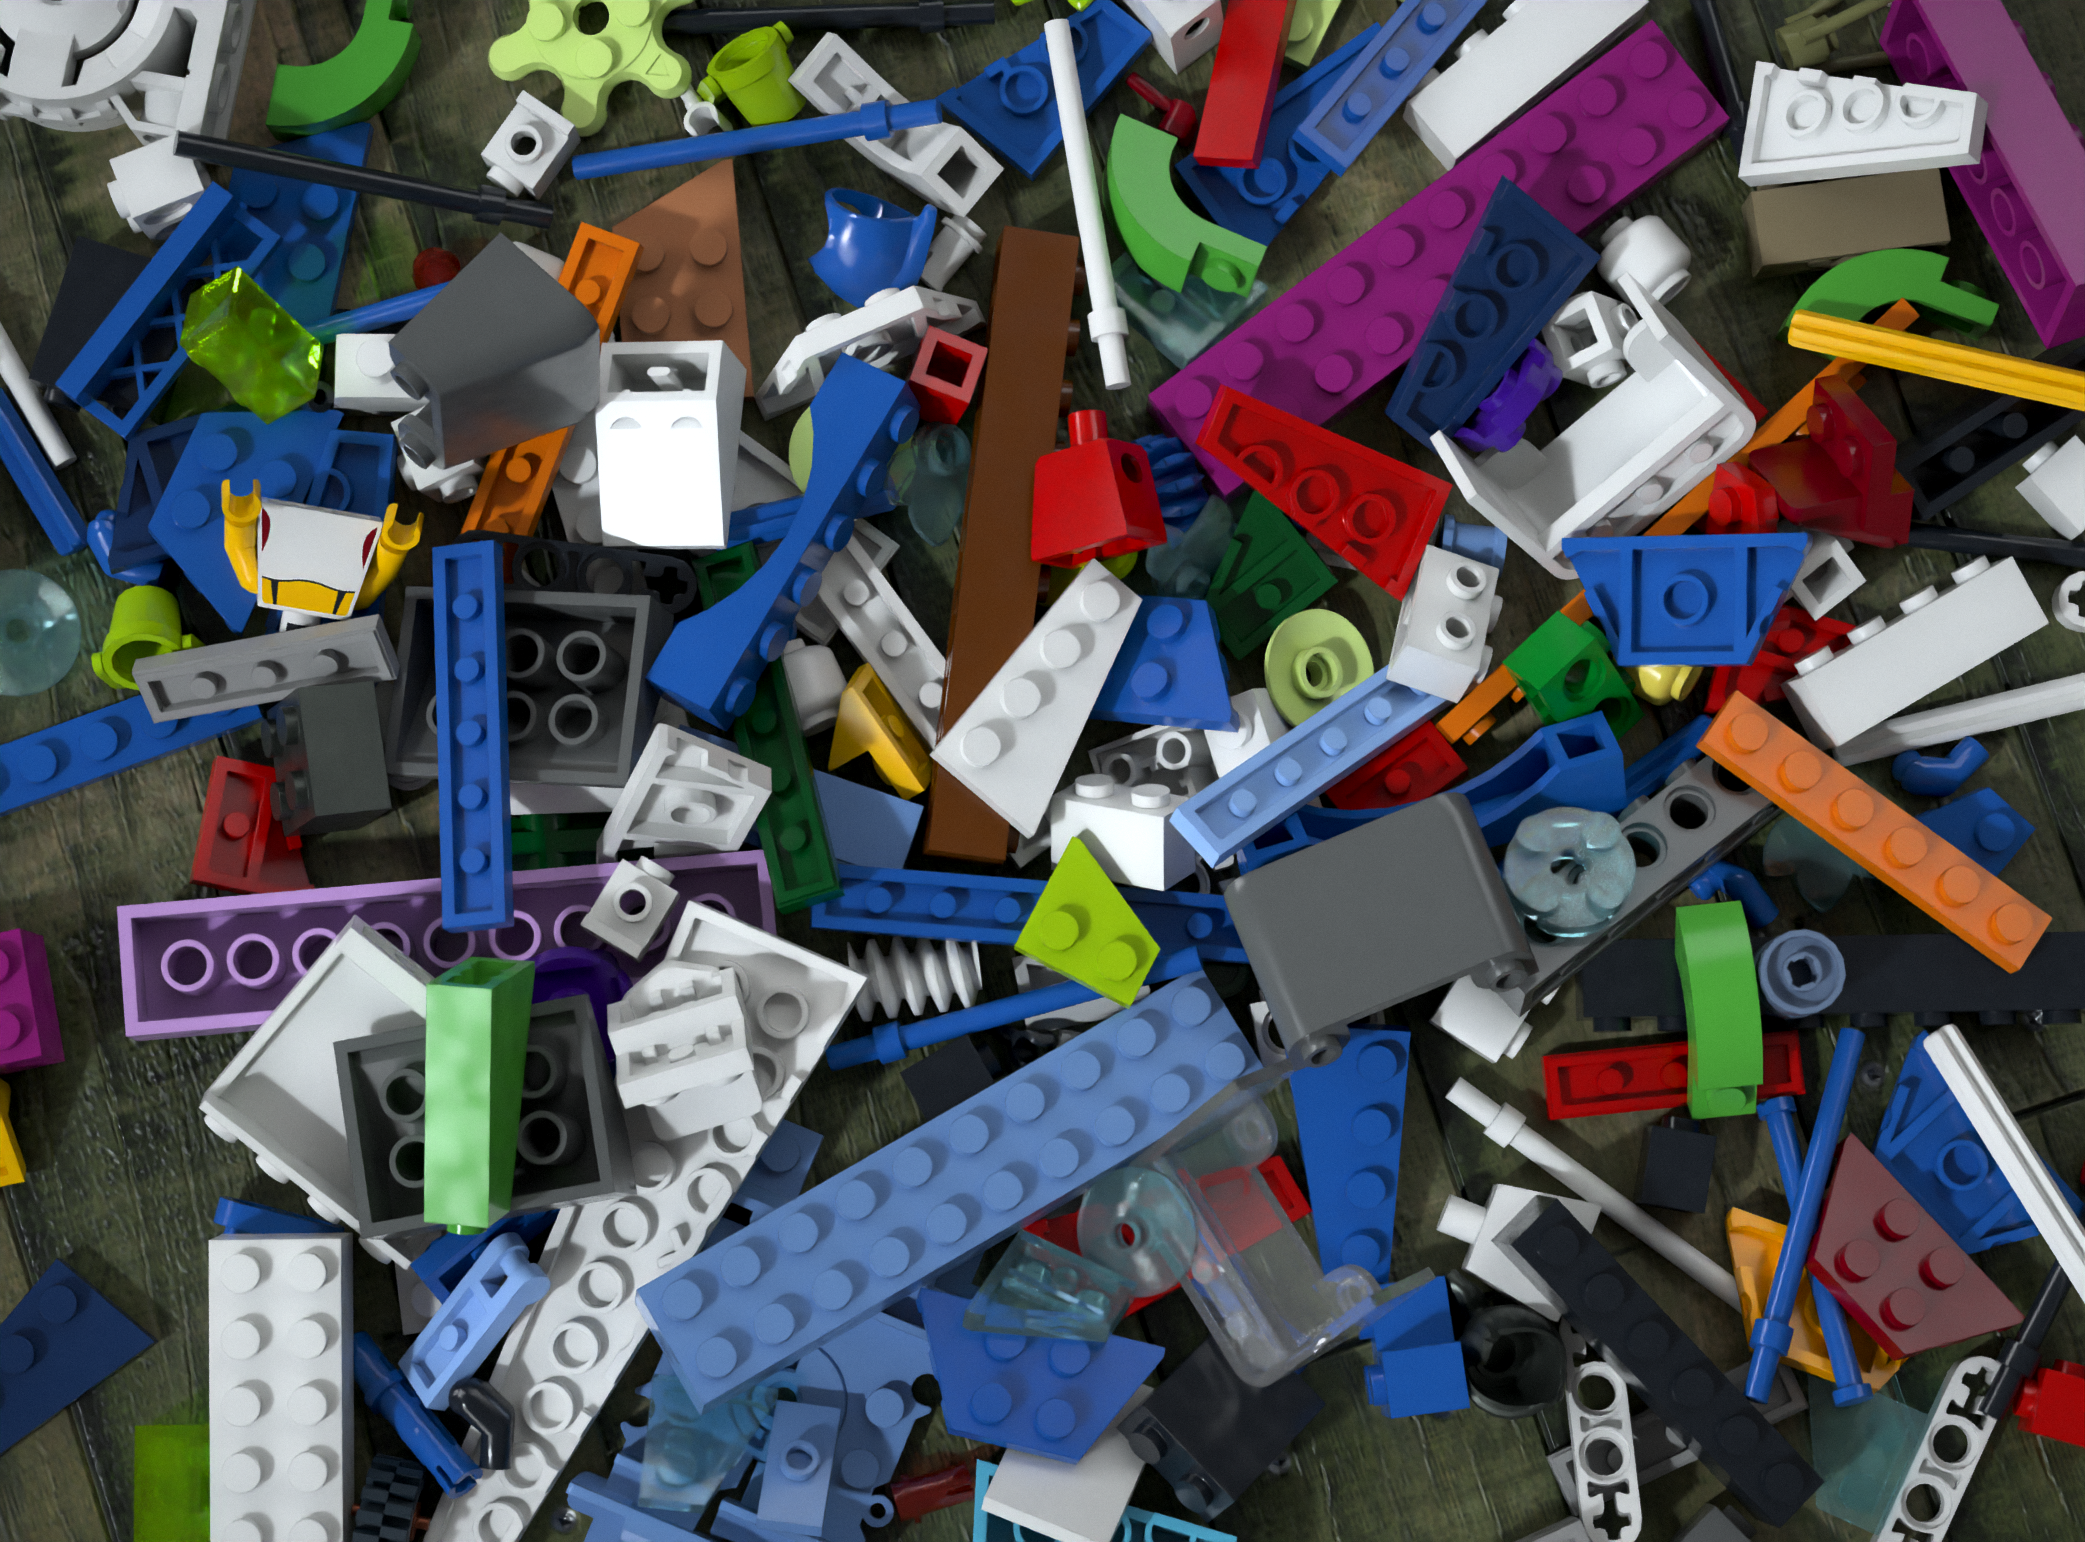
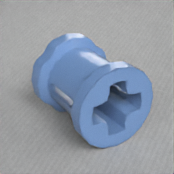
M1444 514L1438 548L1498 568V578H1501L1508 536L1496 526L1456 522L1454 515Z

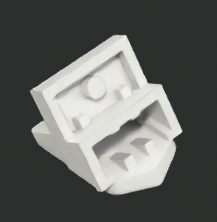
M664 960L628 990L622 1001L607 1005L608 1035L616 1055L617 1088L624 1107L627 1109L640 1104L645 1105L654 1133L659 1139L665 1141L674 1140L753 1116L761 1110L763 1105L762 1094L754 1069L750 1021L734 967L720 970L709 965Z

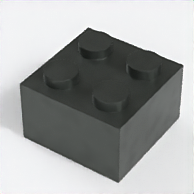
M374 681L300 687L267 711L268 719H264L261 725V740L266 757H273L277 782H273L270 787V805L274 819L276 821L282 820L284 837L358 830L392 809Z

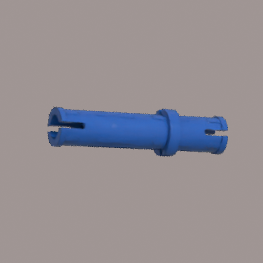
M366 1331L354 1333V1381L365 1394L364 1403L374 1414L381 1413L388 1420L420 1462L436 1478V1481L450 1499H456L468 1493L476 1486L477 1482L475 1480L481 1479L483 1470L465 1453L431 1409L424 1406L401 1368L397 1370L381 1352V1349L372 1340V1337Z

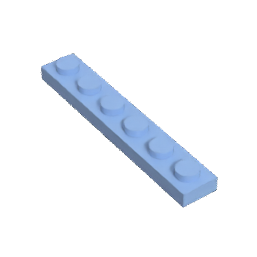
M1388 664L1176 807L1169 821L1213 869L1454 702L1387 680ZM1472 681L1463 696L1476 688L1479 683Z

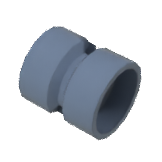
M1807 929L1788 931L1764 943L1753 954L1759 1005L1770 1016L1784 1020L1803 1018L1830 1006L1842 991L1846 977L1844 958L1837 946L1821 933Z

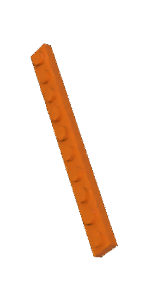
M1902 297L1873 325L1907 332L1905 329L1920 315ZM1837 357L1815 378L1839 374L1851 389L1856 392L1867 382V379L1859 371L1868 363ZM1815 378L1753 434L1749 442L1725 463L1739 461L1748 468V456L1752 450L1778 445L1784 440L1788 443L1805 439L1809 435L1806 414L1809 406L1813 405ZM1716 470L1701 481L1642 536L1682 535L1692 524L1701 533L1704 532L1709 512L1708 502L1712 493ZM1585 588L1560 610L1561 613L1579 626L1594 615L1584 595V592H1586ZM1502 663L1444 716L1435 727L1450 746L1460 737L1470 746L1497 721L1496 717L1489 710L1507 694L1515 703L1524 695Z

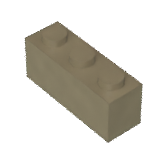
M1939 168L1882 173L1864 177L1853 176L1819 180V183L1795 186V182L1756 186L1757 191L1751 192L1741 206L1753 280L1833 269L1851 258L1884 249H1918L1939 254L1951 241Z

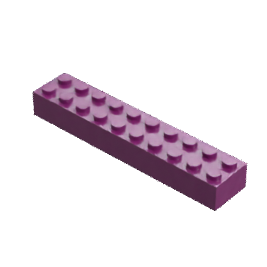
M1650 20L1148 395L1146 410L1168 438L1178 437L1183 443L1185 453H1194L1195 466L1198 472L1205 475L1201 482L1223 509L1251 487L1195 444L1220 384L1324 429H1330L1404 373L1502 174L1582 240L1716 140L1730 117L1655 22Z

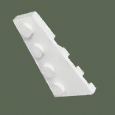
M1756 61L1738 177L1747 185L1753 187L1980 164L1988 103L1977 93L1911 83H1905L1901 87L1882 84L1876 78L1854 75L1853 79L1828 76L1822 70L1801 67L1799 71L1780 69L1774 63Z
M1094 558L1084 566L929 754L1028 839L1034 836L1142 602V599Z

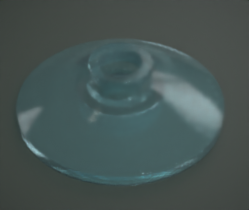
M24 569L0 571V695L21 697L37 694L58 683L74 664L79 653L82 638L79 613L67 592L47 576ZM14 619L25 621L30 627V637L28 640L20 643L12 641L6 633L7 624Z
M1130 1166L1109 1172L1096 1181L1088 1190L1078 1213L1077 1238L1086 1265L1102 1284L1122 1295L1150 1297L1171 1289L1188 1273L1197 1254L1199 1226L1190 1199L1172 1178L1149 1167ZM1124 1223L1128 1224L1134 1231L1135 1240L1132 1246H1128L1122 1237L1121 1228Z

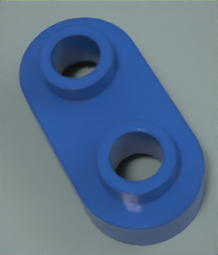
M228 1196L219 1197L213 1222L225 1226L223 1234L344 1233L345 1230L344 1226L333 1224L329 1221Z

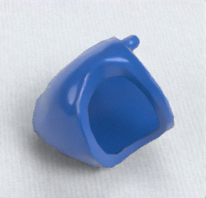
M831 188L826 191L824 198L829 222L828 238L823 248L807 260L812 265L814 272L825 282L831 291L860 309L865 307V301L877 292L888 288H899L902 291L913 285L917 286L924 270L934 233L937 208L927 204L924 206L921 214L916 217L911 212L868 193L847 188ZM836 201L853 205L861 214L844 208Z

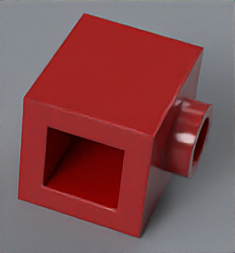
M929 325L913 353L904 381L907 382L921 405L919 411L920 419L953 431L970 403L988 348Z
M2055 1359L2052 1370L2037 1367L2031 1380L2024 1378L2013 1401V1414L2020 1416L2017 1430L2085 1449V1366Z

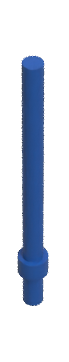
M938 98L891 105L888 100L862 103L859 111L574 155L572 157V169L576 180H584L865 136L867 141L893 138L897 130L941 124L942 109Z
M1197 945L1158 955L1141 987L1204 970ZM1067 980L904 1026L898 1020L873 1027V1034L828 1046L825 1051L832 1072L880 1059L882 1064H887L908 1058L910 1050L1100 999L1104 996L1073 980Z
M1840 1029L1763 1319L1758 1318L1754 1323L1749 1346L1754 1349L1743 1390V1395L1747 1400L1754 1403L1768 1404L1780 1356L1785 1357L1788 1355L1794 1329L1788 1325L1866 1036L1863 1032L1856 1029Z

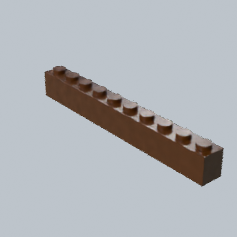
M1005 225L996 242L984 347L988 348V352L980 372L935 747L1035 627L1033 625L1036 602L1045 603L1048 596L1051 566L1033 562L1031 558L1035 464L1040 456L1066 449L1064 441L1056 440L1058 417H1068L1072 400L1073 381L1063 379L1065 356H1075L1080 333V320L1070 318L1073 295L1082 296L1086 281L1084 258L1077 257L1080 239L1077 236ZM933 759L921 858L997 869L1006 860V853H1016L1020 832Z

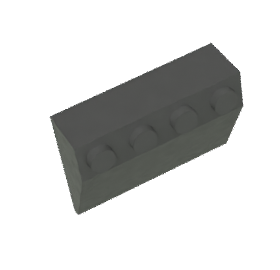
M406 586L397 653L400 669L398 677L394 679L384 752L387 777L438 779L433 587ZM504 590L510 783L625 788L644 751L661 697L645 677L672 634L674 615L651 595Z
M582 994L531 1004L510 1211L499 1220L637 1195L628 1130L589 995ZM426 1024L333 1042L361 1239L392 1240L446 1230L447 1224L424 1222Z

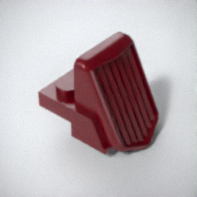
M1839 374L1815 378L1813 405L1809 406L1806 414L1809 438L1752 450L1748 456V468L1776 488L1778 511L1797 527L1883 548H1894L1898 544L1908 543L1914 489L1894 467L1897 440Z

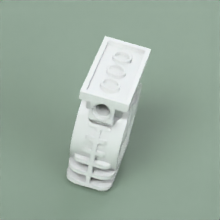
M0 0V27L15 43L8 76L6 77L0 73V119L10 121L12 116H16L44 127L71 132L104 130L127 123L143 145H148L176 134L177 130L228 140L257 0H139L134 17L124 33L105 51L84 60L76 85H72L77 60L96 54L119 36L131 16L135 0ZM0 43V66H1V63H2V60H3V57H4V54H5V51H6V49L4 48V46H3L1 43ZM186 69H188L190 71V74L186 75L185 78H182Z

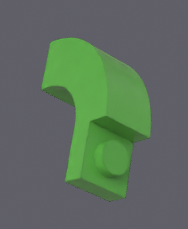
M366 0L364 16L359 31L352 42L337 56L312 66L298 67L277 64L266 119V126L275 140L289 142L355 123L367 122L394 99L412 72L422 42L414 24L400 22L401 18H410L414 0Z
M1120 113L1105 161L1102 193L1108 221L1121 246L1146 273L1181 293L1189 274L1203 279L1216 290L1234 292L1248 298L1257 279L1267 246L1208 222L1188 209L1175 192L1169 171L1178 138Z
M1884 249L1851 258L1821 276L1791 309L1781 324L1775 339L1789 344L1788 332L1795 311L1799 309L1863 322L1871 317L1885 314L1903 297L1920 315L1919 318L1978 341L1991 328L1999 304L1985 299V291L1971 283L1960 280H1951L1949 284L1942 282L1941 278L1948 263V257L1918 249ZM1799 348L1831 362L1838 357Z
M1741 900L1676 907L1675 958L1682 983L1687 1019V1104L1691 1119L1697 1120L1756 1113L1757 1085L1763 1084L1762 1027L1756 972Z

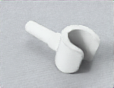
M690 84L688 90L680 97L685 103L687 110L683 122L684 127L691 136L707 135L709 130L717 125L724 132L732 131V124L712 103L703 101Z

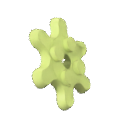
M528 0L530 11L527 15L526 23L516 32L503 35L495 40L488 54L489 67L502 80L511 82L521 80L528 74L538 70L554 73L561 80L564 88V101L560 110L561 116L575 125L580 137L592 136L605 125L608 97L613 88L621 82L629 80L640 81L648 86L655 95L663 99H674L688 90L692 82L690 64L682 55L673 52L666 45L662 35V26L666 16L673 9L690 4L695 0ZM592 2L604 3L609 12V21L606 28L595 35L584 34L579 27V9Z

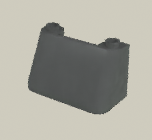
M501 232L388 342L390 357L395 364V367L390 371L392 378L402 390L415 400H420L423 396L430 400L416 416L408 414L398 424L399 437L401 438L398 442L399 446L415 464L423 469H427L432 464L439 469L445 470L580 423L599 404L600 329L598 323L588 309L573 294Z
M1448 792L1432 796L1252 870L1236 878L1228 885L1224 892V901L1295 1072L1306 1067L1317 1068L1326 1066L1336 1061L1342 1055V1049L1346 1047L1350 1040V1031L1347 1024L1470 974L1473 983L1477 987L1491 989L1493 992H1506L1521 985L1528 976L1540 972L1469 799L1461 793Z

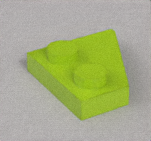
M1072 836L1022 930L1014 950L1130 1009L1160 951V947L1084 843Z

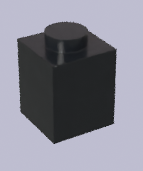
M967 1034L900 1072L927 1122L995 1084L994 1079L1004 1074L986 1041L984 1040L974 1046Z
M1663 1116L1661 1127L1654 1125L1644 1127L1632 1202L1638 1205L1690 1214H1705L1717 1136L1700 1134L1701 1122L1671 1116Z

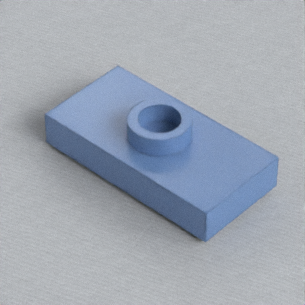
M777 1400L756 1518V1528L822 1537L841 1421V1408Z

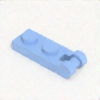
M515 1232L501 1234L487 1246L399 1360L398 1365L426 1408L445 1411L449 1406L448 1395L453 1384L462 1379L469 1380L525 1307L542 1299L550 1289L551 1282L540 1265L528 1261L530 1251L519 1234ZM507 1275V1280L501 1287H499L498 1284L501 1282L504 1276Z

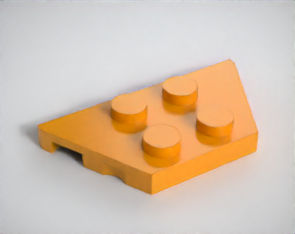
M1732 1207L1726 1214L1724 1224L1748 1349L1750 1353H1754V1349L1749 1346L1755 1320L1758 1318L1763 1319L1787 1226ZM1804 1266L1788 1325L1794 1329L1788 1355L1785 1357L1780 1356L1779 1363L1836 1383ZM1843 1307L1863 1383L1871 1384L1874 1395L1908 1358L1893 1361Z

